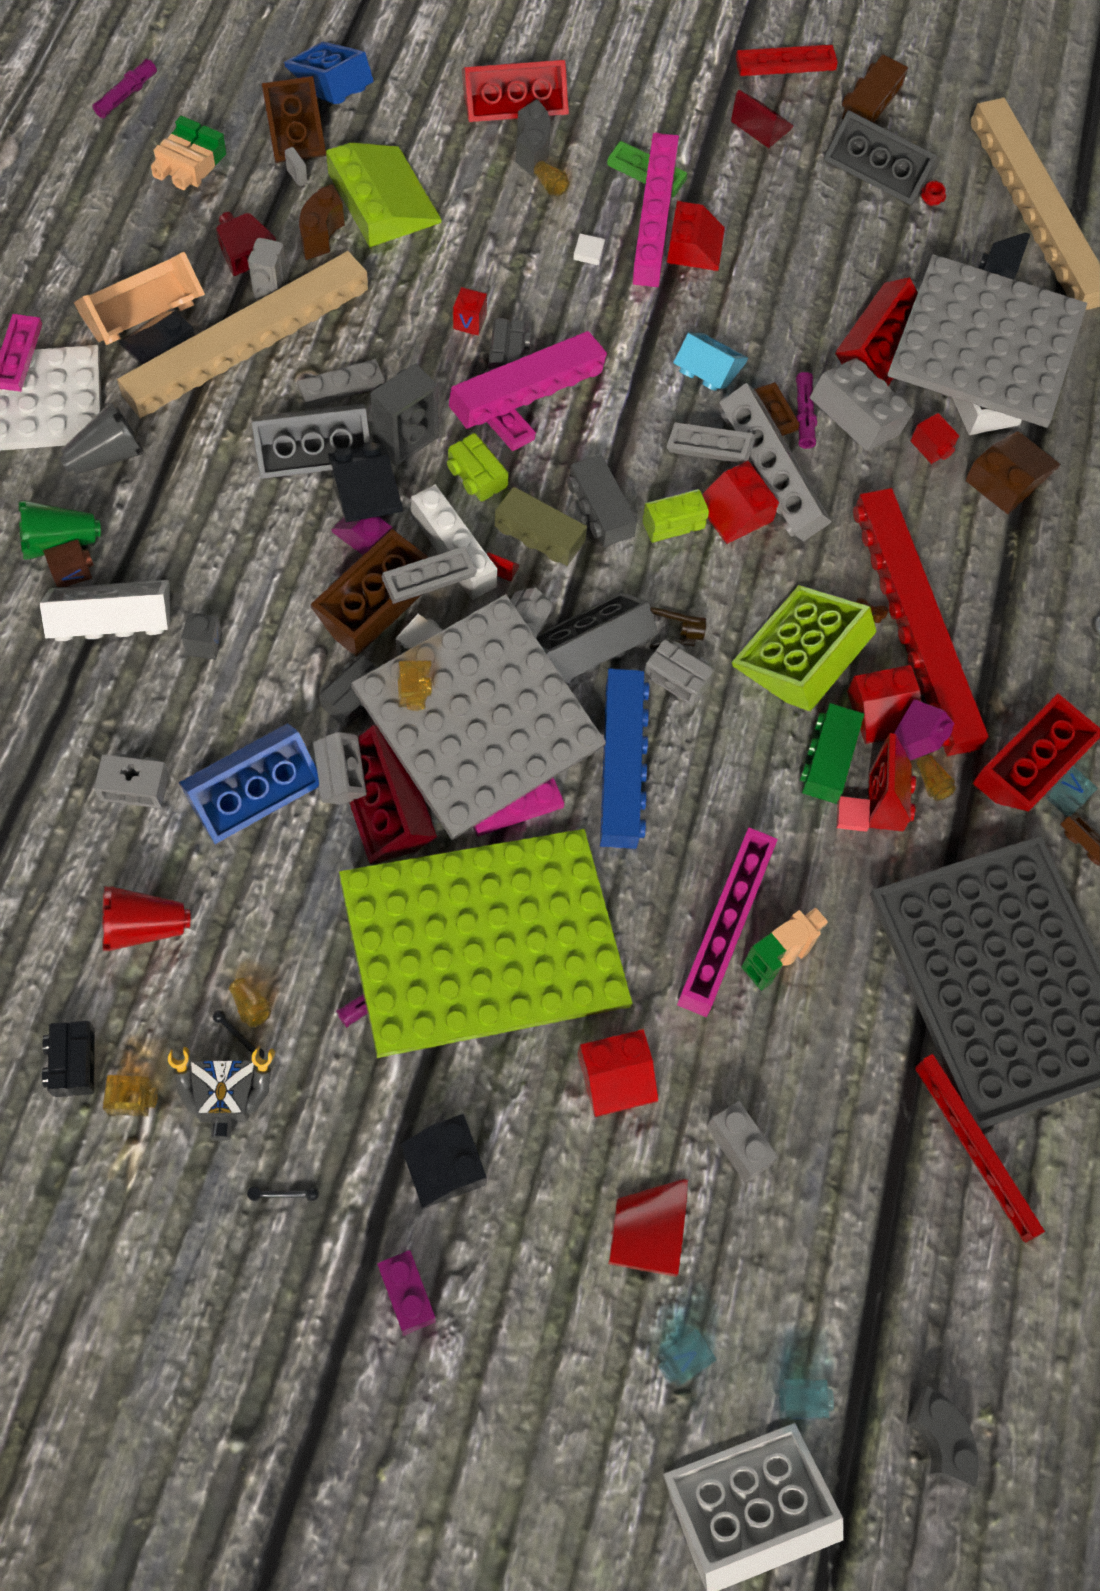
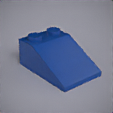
M324 41L284 62L285 67L297 78L313 76L316 96L332 104L344 102L347 96L364 91L366 89L365 86L374 82L365 51Z

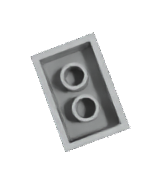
M857 358L824 372L810 396L813 402L866 451L899 436L914 413V410L903 398L894 393L885 381L879 379L868 369L865 363Z

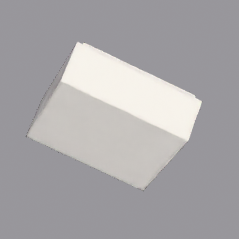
M580 234L573 260L599 265L605 246V239Z

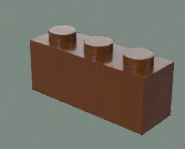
M882 54L876 63H871L866 76L859 78L854 91L847 93L842 103V107H844L842 119H844L849 110L875 123L903 87L909 67Z

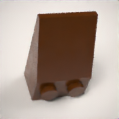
M313 76L262 83L275 163L286 162L285 150L294 147L301 159L326 156Z
M1017 431L993 444L977 458L965 481L1008 515L1056 471L1061 464Z

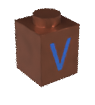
M78 540L43 550L57 588L68 587L92 579L88 567H92L94 564L88 549L82 551Z

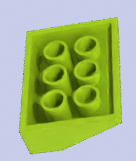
M347 143L326 150L328 174L369 247L442 223L439 214L398 146Z
M798 585L731 663L737 670L784 702L811 712L877 632L871 608Z

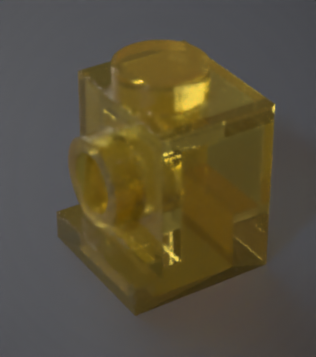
M399 661L397 669L399 707H407L411 711H419L426 708V698L432 694L431 677H428L431 661Z
M107 1075L102 1108L108 1116H148L149 1108L156 1107L158 1090L152 1087L153 1083L149 1077ZM131 1095H139L138 1102L128 1103Z

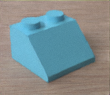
M688 333L673 363L680 367L679 372L690 378H693L695 375L703 379L702 384L705 387L717 391L718 388L724 389L730 385L746 364L748 357L704 333Z

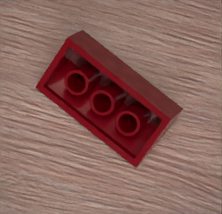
M373 725L358 737L367 795L349 802L369 864H377L416 852L437 837L421 792L378 727Z

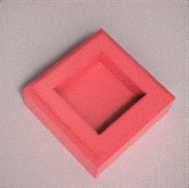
M840 796L837 802L836 828L867 832L869 829L870 800Z

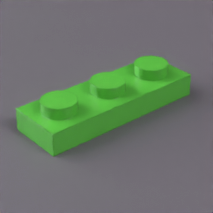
M620 141L608 157L607 166L646 184L650 154ZM675 167L672 197L676 196L687 180V172Z

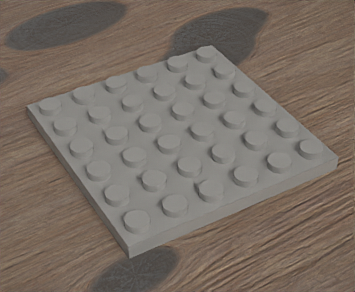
M932 254L887 376L1048 428L1087 303Z
M506 594L351 683L355 694L451 840L600 750L606 743Z

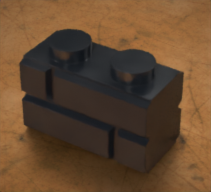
M90 1021L51 1023L49 1025V1035H44L42 1041L44 1055H48V1067H43L42 1069L43 1087L47 1088V1091L53 1097L94 1094L95 1028Z

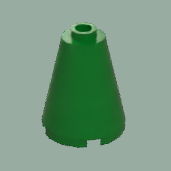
M27 500L18 501V511L21 513L19 528L23 560L45 556L43 550L78 540L80 546L95 543V537H101L100 520L94 519L92 513Z

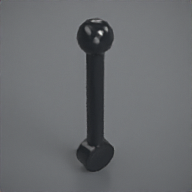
M215 1011L213 1020L225 1026L251 1052L252 1056L256 1048L226 1019V1014L223 1011ZM260 1048L259 1056L264 1059L265 1053Z
M251 1187L247 1192V1196L254 1202L260 1198H307L309 1201H314L319 1197V1191L314 1187L309 1188L307 1191H260L258 1187Z

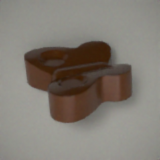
M857 598L856 603L871 608L875 623H881L882 619L887 617L889 609L886 606L874 607L863 598Z

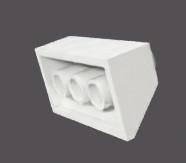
M169 580L50 588L40 602L45 638H55V641H68L73 639V636L85 635L86 639H98L103 637V634L115 633L117 637L131 636L134 632L145 631L148 635L161 634L164 630H168L171 622Z

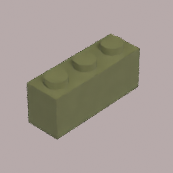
M514 486L495 510V527L501 533L517 538L528 548L537 549L554 562H560L568 566L585 543L586 525Z

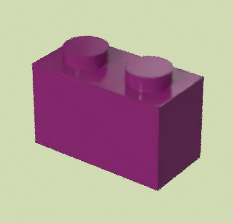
M411 1250L377 1263L403 1336L436 1323L434 1312Z

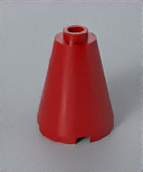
M104 886L102 950L113 951L183 935L184 928H190V909H184L183 902L118 887Z

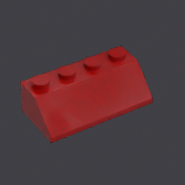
M565 60L462 68L464 99L469 122L517 119L518 111L536 99L542 103L549 116L569 114Z
M910 277L885 282L835 352L841 364L855 358L862 361L879 379L885 381L887 386L893 380L892 377L887 375L918 294Z
M1057 693L982 769L973 784L996 804L1029 812L1100 739V727Z

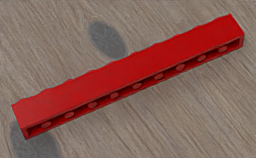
M889 488L862 493L859 495L856 506L853 508V517L855 522L860 524L863 544L869 548L872 568L878 572L881 592L887 596L890 616L896 620L899 628V640L902 644H905L908 652V664L911 665L916 673L917 683L921 695L925 697L926 703L944 710L955 723L950 737L944 741L941 747L944 748L947 757L980 750L989 736L893 489Z

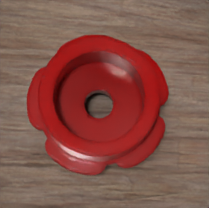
M931 181L922 189L921 198L930 206L939 205L946 199V188L938 181Z

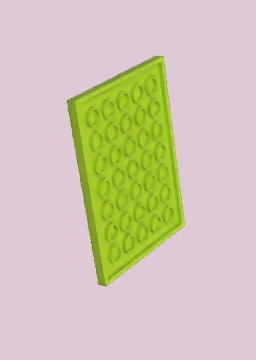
M585 829L339 871L340 885L377 1058L630 1008L633 1004Z

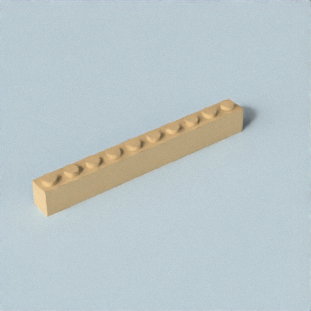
M1000 98L977 103L974 114L971 117V127L978 135L982 147L988 153L993 167L997 169L1002 178L1003 185L1007 187L1011 194L1013 203L1017 205L1024 222L1030 228L1035 242L1039 244L1044 253L1045 260L1050 264L1055 273L1057 281L1063 287L1067 297L1086 302V310L1100 307V263L1006 99Z
M346 251L119 377L117 381L122 397L139 418L154 413L158 408L170 401L180 398L193 388L203 385L216 375L226 372L239 362L249 359L262 349L272 346L285 336L295 333L308 323L318 320L331 310L337 309L354 297L362 295L368 290L367 271L349 251Z

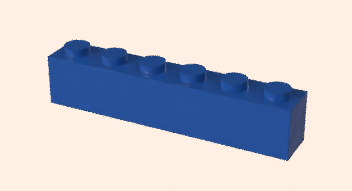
M608 669L605 694L604 740L606 743L603 747L600 847L637 849L639 838H645L646 820H640V810H645L646 792L641 791V782H646L647 764L642 763V754H647L648 736L642 735L643 727L648 726L649 710L643 709V700H648L649 682H644V671Z

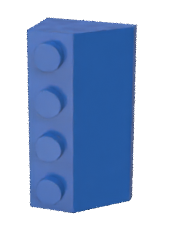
M287 723L185 778L179 784L213 843L217 844L316 789L319 786L317 768L299 731Z

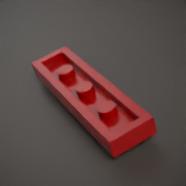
M833 45L737 50L736 62L740 76L835 71L838 64Z

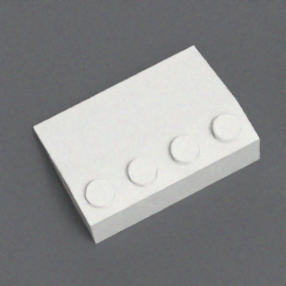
M795 1423L663 1474L693 1561L706 1591L722 1590L843 1541V1517Z

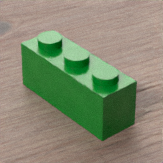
M829 703L825 713H819L815 725V730H819V735L817 739L812 738L807 755L812 756L810 765L804 764L799 780L805 782L802 794L837 804L844 790L864 713Z

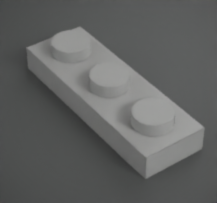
M376 359L298 380L297 386L306 409L372 391L379 384H384L385 380Z
M675 422L667 449L670 453L744 463L749 460L755 437L753 433Z
M466 546L383 572L382 580L394 604L475 577L477 571Z

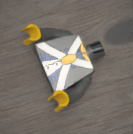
M258 1046L252 1054V1061H190V1067L186 1066L190 1056V1051L187 1047H183V1054L185 1056L183 1060H176L173 1057V1050H170L168 1062L173 1068H176L173 1072L177 1092L188 1112L196 1114L200 1122H211L210 1139L217 1141L230 1140L232 1122L248 1121L249 1114L256 1112L269 1093L271 1068L268 1065L275 1057L273 1048L269 1050L267 1060L259 1056L260 1046Z

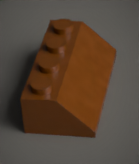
M392 529L310 604L311 608L332 637L357 657L421 596L418 595L393 604L382 580L383 572L429 557Z

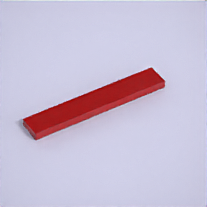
M931 1054L924 1058L915 1067V1070L1022 1241L1026 1243L1043 1234L1045 1230L935 1056Z

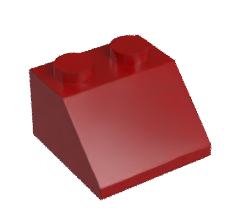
M677 201L667 263L714 271L719 270L725 227L704 205Z
M749 461L725 471L702 494L709 510L708 519L726 544L773 522L779 505V501Z
M911 665L856 675L847 691L852 709L864 713L860 731L865 744L886 740L889 733L894 734L913 700L921 702L920 688Z
M644 1029L580 1044L577 1055L594 1118L658 1102L653 1059Z

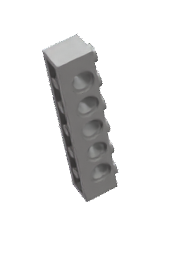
M745 383L719 403L724 410L721 416L730 428L733 426L735 431L753 433L755 441L748 461L755 470H758L762 480L779 501L776 512L778 514L782 513L786 519L783 525L789 535L792 537L796 535L802 541H805L832 523L758 393L749 384ZM751 416L750 421L745 424L746 419ZM764 437L762 443L757 446L759 439ZM776 459L775 464L769 468L770 462ZM789 480L787 487L781 490L783 483ZM802 502L801 508L794 512L795 506Z

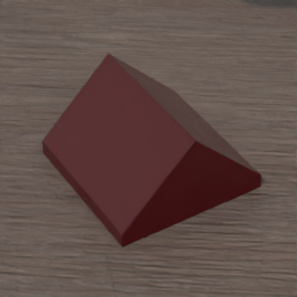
M740 89L737 91L731 122L768 149L792 130L794 125L751 95Z

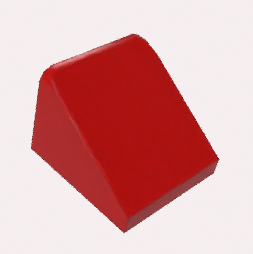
M487 552L488 557L497 568V576L512 581L519 569V564Z

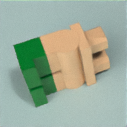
M180 115L175 121L176 128L154 149L155 160L151 165L152 175L161 181L167 175L172 176L173 184L182 190H185L189 185L198 188L202 183L201 179H204L226 155L224 134L204 125L201 127L200 123Z
M814 908L806 915L798 910L791 916L789 921L752 946L741 968L762 992L772 984L782 966L790 965L798 956L802 959L810 952L821 934L820 930L828 923L827 919L817 908Z

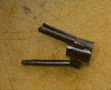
M650 607L654 615L681 621L679 635L685 636V639L669 642H678L683 646H695L696 640H704L706 618L687 616L665 609ZM653 643L650 645V648L657 649L661 643Z

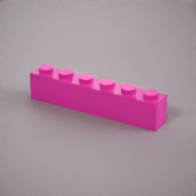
M653 133L634 261L633 285L659 288L679 135Z
M586 331L452 386L449 407L466 429L475 425H482L487 420L509 413L512 409L529 405L539 398L550 396L558 390L574 386L584 379L599 375L603 370L607 352L592 334Z
M748 827L677 1006L707 1018L777 843V838Z

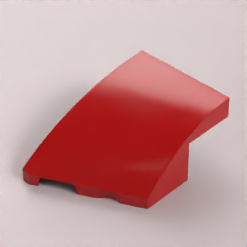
M687 1179L671 1182L616 1200L608 1264L674 1277L678 1276L686 1215Z

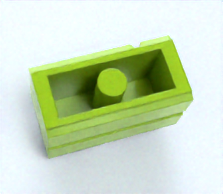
M473 433L465 437L463 441H458L449 447L447 466L454 476L459 475L461 477L464 488L469 495L475 494L483 502L492 497L494 493L497 494L507 488L509 472L477 434Z
M697 489L645 503V513H643L642 521L650 541L654 543L687 534L690 531L694 532L705 529L709 510L701 491Z

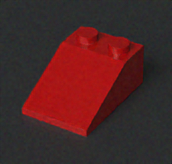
M889 733L868 772L869 828L903 832L910 821L913 822L916 807L915 803H911V794L915 791L916 776L911 775L912 764L897 735Z

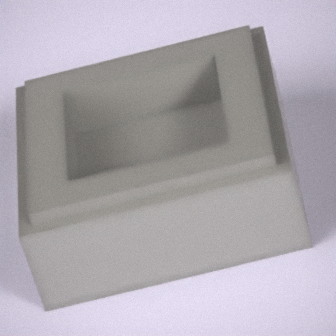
M294 147L285 150L286 168L299 187L308 184L304 161Z

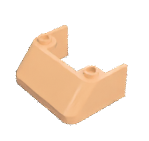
M182 252L165 262L91 295L83 296L75 301L74 304L97 341L101 342L104 340L105 344L108 345L121 339L120 332L149 320L162 312L178 307L179 311H183L194 306L192 300L205 295L185 252Z

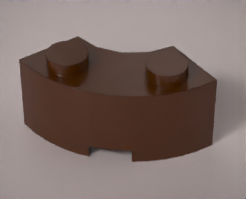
M333 184L320 188L306 201L301 210L299 228L305 260L330 253L329 240L331 235L337 229L345 226L343 202Z

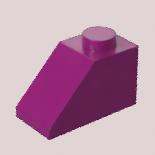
M343 517L331 531L361 555H364L392 530V526L380 517L347 523Z
M914 699L894 734L897 735L911 761L939 750L944 741L950 737L955 723L944 710Z

